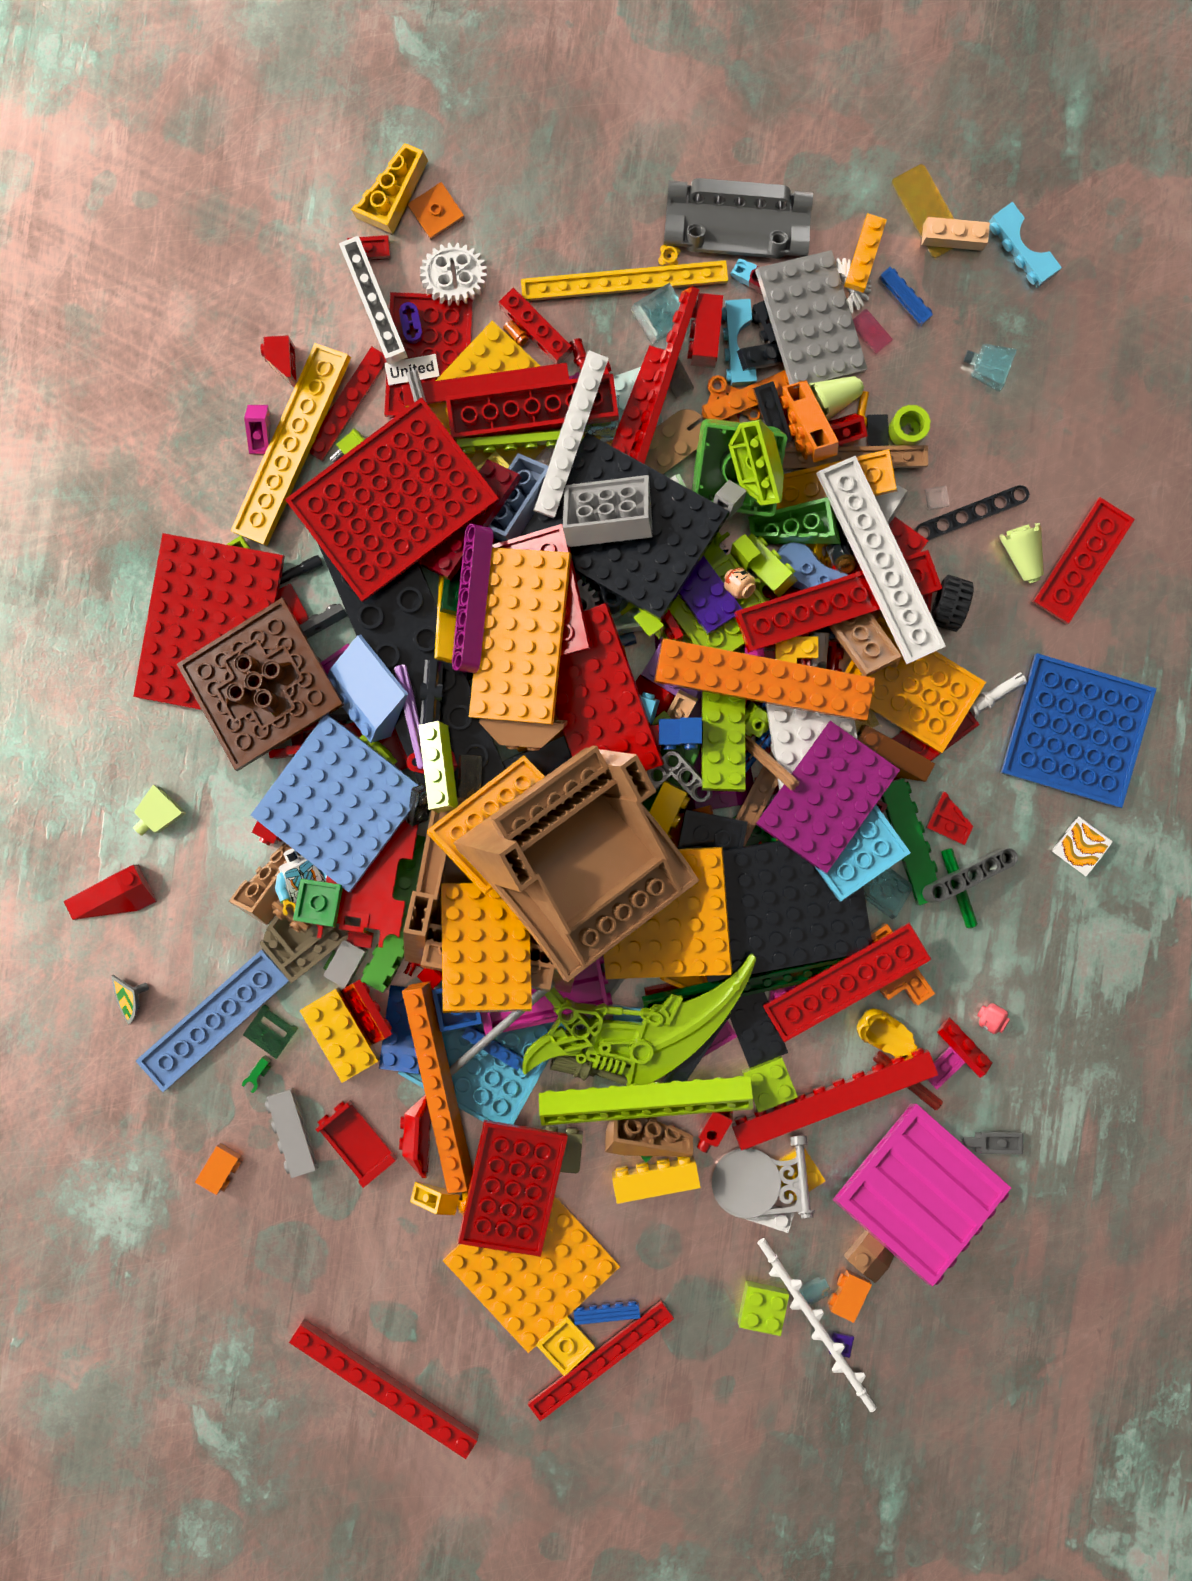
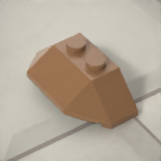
M479 718V723L499 745H506L507 749H518L521 746L527 747V750L537 751L567 725V720H554L553 725Z

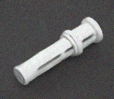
M1019 672L993 690L982 692L981 696L976 698L969 711L977 718L982 711L987 708H993L995 702L1027 684L1025 676Z

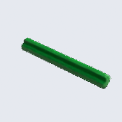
M953 849L943 850L941 853L948 874L958 870L959 866ZM951 880V883H952V886H953V889H954V888H955V882H954L953 880ZM967 890L957 894L956 898L966 928H973L978 923Z

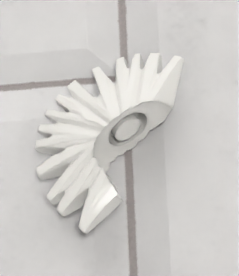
M837 258V269L841 282L845 285L851 262L850 259L846 262V258H843L841 263L840 259ZM868 280L864 293L847 288L850 296L846 298L845 302L849 306L851 314L853 313V306L859 310L861 309L860 306H864L862 299L869 300L865 293H871V289H868L872 287V285L868 284L871 280Z

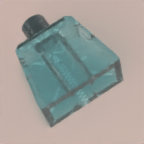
M983 344L978 353L967 350L963 362L974 365L971 372L973 378L1000 392L1005 385L1017 350Z

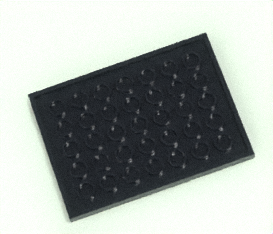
M586 433L579 444L566 485L649 475L652 537L570 547L574 570L662 621L730 513L725 508ZM564 491L555 517L551 518L535 512L520 536L563 524Z
M778 840L723 850L732 974L706 976L708 982L730 978L744 964L750 954H754L756 958L751 973L755 974L851 956L872 944L863 886L839 902L815 866Z

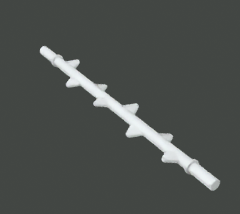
M765 1238L760 1239L758 1245L768 1258V1262L773 1266L769 1273L770 1276L782 1279L794 1297L790 1308L804 1312L815 1329L811 1336L812 1339L823 1341L836 1360L832 1371L834 1373H844L856 1390L857 1396H860L870 1412L877 1409L876 1405L868 1395L867 1389L862 1386V1382L866 1377L865 1373H854L841 1354L845 1345L843 1343H834L820 1322L824 1314L823 1310L811 1309L799 1291L803 1282L791 1279L779 1261L778 1255L773 1252Z

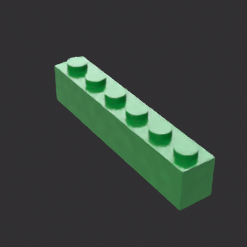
M903 778L891 782L881 796V800L888 805L885 812L890 825L911 852L901 860L916 905H923L929 903L923 898V889L926 885L938 880L936 876L938 868L935 861H931L929 855L932 852L929 842L924 840L922 833H925L922 821L918 822L916 816L918 808L915 801H911L909 795L912 793L911 786ZM934 888L933 894L937 898L938 892Z

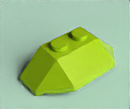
M761 420L742 422L738 425L729 443L739 485L747 490V493L755 498L760 505L781 503L784 471L774 433Z

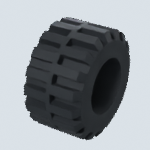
M947 575L941 582L942 589L936 594L931 616L936 626L957 632L967 617L973 598L974 585L971 581Z

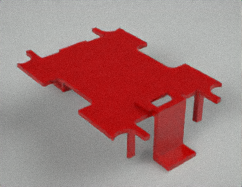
M405 819L354 889L348 892L343 888L336 924H339L340 930L349 932L347 941L355 946L372 947L374 933L366 931L365 928L380 930L378 944L380 948H383L384 940L388 935L394 934L398 938L400 937L405 901L395 900L393 892L399 861L403 858L413 860L419 824L410 825ZM326 877L327 883L337 884L330 877ZM345 917L361 918L360 927L345 925ZM317 925V938L322 939L324 926Z

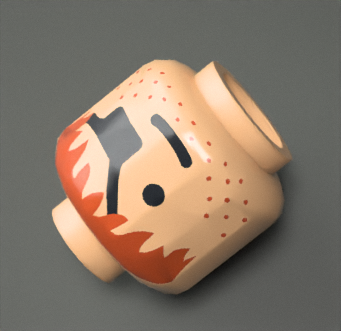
M739 567L734 570L730 569L726 573L724 588L735 598H748L753 594L756 588L755 578L745 569Z

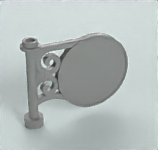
M807 1136L790 1137L791 1146H795L796 1158L788 1161L774 1160L765 1153L752 1148L742 1151L741 1149H736L723 1156L717 1163L712 1176V1189L718 1204L726 1212L739 1218L748 1219L761 1215L798 1212V1215H801V1219L814 1218L813 1213H815V1210L810 1208L804 1145H808ZM797 1164L798 1176L792 1180L786 1179L784 1172L790 1170L788 1176H793L795 1171L791 1166ZM776 1165L783 1167L779 1171ZM781 1180L788 1185L781 1188ZM788 1190L795 1192L797 1202L794 1206L771 1209L778 1198L784 1204L792 1203L794 1196L789 1194V1199L787 1200L784 1197V1193Z

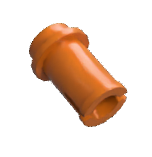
M513 320L504 325L503 330L519 346L527 343L529 339L527 333L522 331Z

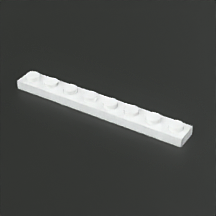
M590 350L587 352L534 508L535 512L551 518L555 517L609 359Z

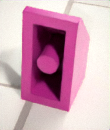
M247 405L244 421L249 454H265L270 444L271 422L268 405Z

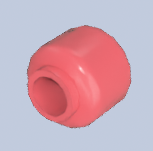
M995 1003L989 1004L988 1007L983 1005L977 1015L980 1017L979 1026L992 1034L1002 1033L1010 1021L1008 1011Z

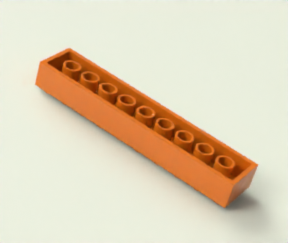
M663 638L654 682L857 721H867L875 678Z

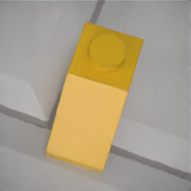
M415 1182L410 1202L436 1215H455L460 1195L448 1193L446 1188Z

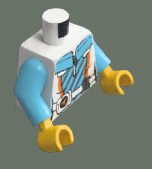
M294 849L284 852L283 855L287 863L279 867L280 873L277 875L275 885L281 904H284L283 914L286 916L288 915L286 907H291L293 912L295 911L296 905L294 902L297 901L301 879L326 882L327 877L325 873L302 855L298 857Z

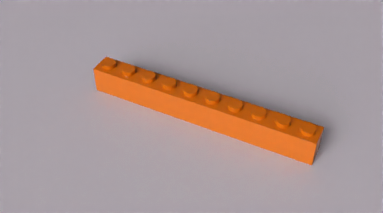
M429 981L410 984L402 991L447 1192H465L469 1190L473 1170L442 1032H440L431 983Z

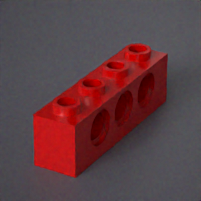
M514 287L499 301L500 310L510 320H513L522 331H525L527 337L554 364L562 363L572 353V346Z

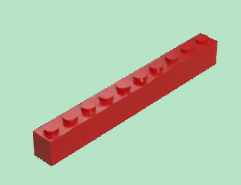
M923 1048L911 1051L912 1055L894 1057L889 1064H876L868 1072L864 1073L861 1070L853 1073L850 1079H837L829 1087L825 1088L822 1085L814 1088L811 1094L805 1095V1093H801L790 1102H784L762 1112L755 1111L754 1115L748 1118L746 1115L736 1118L734 1120L735 1123H732V1128L741 1151L938 1076L930 1052L927 1049L923 1050Z
M304 1319L289 1341L291 1345L464 1459L468 1457L477 1443L479 1436L477 1432Z

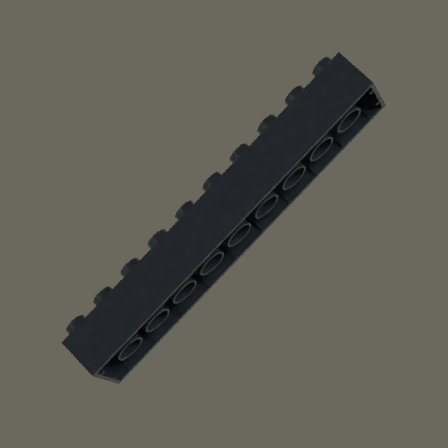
M318 544L356 636L362 635L395 678L394 668L398 665L407 666L420 720L422 706L420 689L421 683L424 680L425 660H436L437 604L420 564L416 562L362 602ZM444 662L442 684H444V696L440 707L439 721L448 725L451 752H454L458 765L454 771L457 797L468 799L503 772L505 768L493 737L479 723V718L469 717L472 687L466 673L453 669L452 663ZM402 708L395 729L408 758L410 754L414 753L404 708ZM416 758L412 761L414 766H417ZM414 772L418 784L426 789L425 775ZM426 791L423 796H424L425 801H426V803H427V805H428L427 791Z

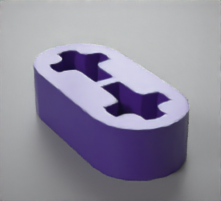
M406 302L399 309L403 334L409 343H418L423 336L419 312L415 304ZM410 308L411 311H415L411 314L412 320L410 321L408 320L406 314L403 315V313L407 312L406 309ZM411 325L414 326L416 332L419 331V333L415 334L416 337L414 338L411 335H407L411 331Z

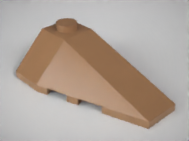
M283 843L270 856V861L263 868L259 866L255 870L257 874L250 881L245 880L238 887L229 902L255 920L268 925L275 916L272 904L279 899L275 890L277 875L280 873L279 867L287 863L283 854L293 848Z
M656 1117L609 1120L605 1133V1152L624 1156L692 1157L693 1135L672 1125L667 1126L657 1121L658 1118Z
M866 1230L844 1254L847 1261L874 1283L889 1269L894 1255Z

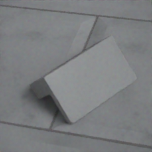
M343 940L325 971L324 977L346 988L350 985L369 950L364 947H357L347 940Z

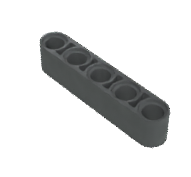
M1011 848L996 850L926 885L922 893L923 898L929 903L945 901L1014 866L1018 861L1017 853ZM1003 854L1006 856V862L1003 861ZM986 862L989 864V871L986 870ZM969 871L972 873V879H971V880H970L969 877H968V872H969ZM951 880L955 882L954 889L951 887ZM934 888L938 892L937 898L933 894Z

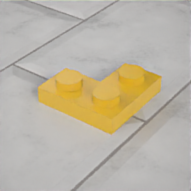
M796 637L777 643L776 660L797 663V659H818L819 637Z

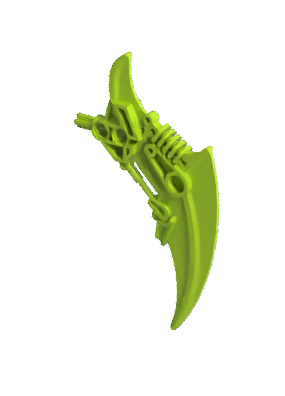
M750 954L744 964L730 978L699 997L682 1002L683 996L671 994L663 1004H654L650 1009L642 1008L640 1011L607 1006L605 1003L595 1005L573 1002L567 997L563 998L553 987L545 996L553 1004V1010L558 1015V1018L548 1033L536 1040L525 1052L523 1057V1073L527 1074L534 1067L550 1058L569 1055L576 1056V1061L580 1064L588 1060L592 1062V1068H597L598 1066L599 1070H603L605 1066L604 1071L609 1072L611 1068V1073L615 1074L616 1071L618 1075L623 1073L627 1078L626 1086L631 1084L646 1085L654 1082L675 1069L695 1053L726 1019L749 980L756 962L755 955ZM565 1009L572 1010L570 1014L562 1013V1011ZM585 1014H591L595 1016H593L591 1019H588V1017ZM606 1014H625L641 1016L643 1021L640 1023L603 1020V1017ZM560 1023H562L568 1031H565L562 1026L558 1027ZM579 1024L586 1026L581 1030L575 1028Z

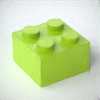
M781 1056L741 1070L743 1076L751 1077L753 1102L758 1112L798 1097Z
M746 1280L738 1317L739 1328L781 1336L789 1299L788 1290Z

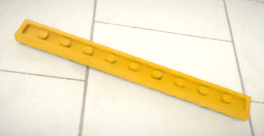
M724 260L521 279L522 296L527 301L724 284L728 283L727 263Z

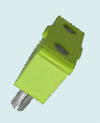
M352 429L349 434L336 444L339 450L330 457V460L334 463L366 438L357 429Z

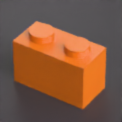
M222 1143L218 1144L195 1183L215 1195L221 1191L225 1192L231 1182L228 1180L231 1173L235 1174L241 1165L239 1160L242 1155Z
M846 1269L845 1273H841L837 1281L838 1288L835 1293L832 1292L828 1304L832 1313L854 1323L872 1284L868 1279Z

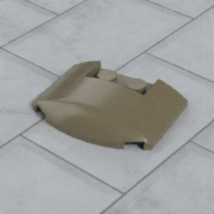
M275 917L267 927L263 941L261 940L259 945L292 984L341 945L343 940H347L349 932L340 930L339 924H336V928L324 926L321 939L317 938L318 927L316 924H313L306 933L302 931L298 933L290 927L291 923L285 918L281 920ZM345 917V925L353 926L352 923L347 919V917Z

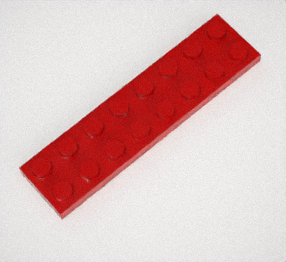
M909 922L767 1002L763 1007L781 1038L786 1042L929 962L931 957Z

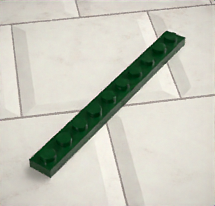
M848 956L751 974L740 997L799 985ZM727 979L642 996L643 1008L650 1009L654 1004H663L671 994L683 996L682 1002L694 999L716 988Z

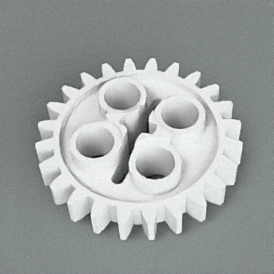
M448 243V248H444L443 245H440V251L433 248V255L427 253V260H422L423 266L420 267L422 287L426 289L427 295L432 294L433 300L439 297L441 304L445 300H448V305H451L452 301L459 305L460 300L467 303L468 297L474 300L475 293L480 295L481 288H485L487 267L485 266V260H481V254H475L474 248L468 251L467 245L460 248L459 243L455 247ZM451 259L454 260L457 289H454L453 286V278L450 264Z

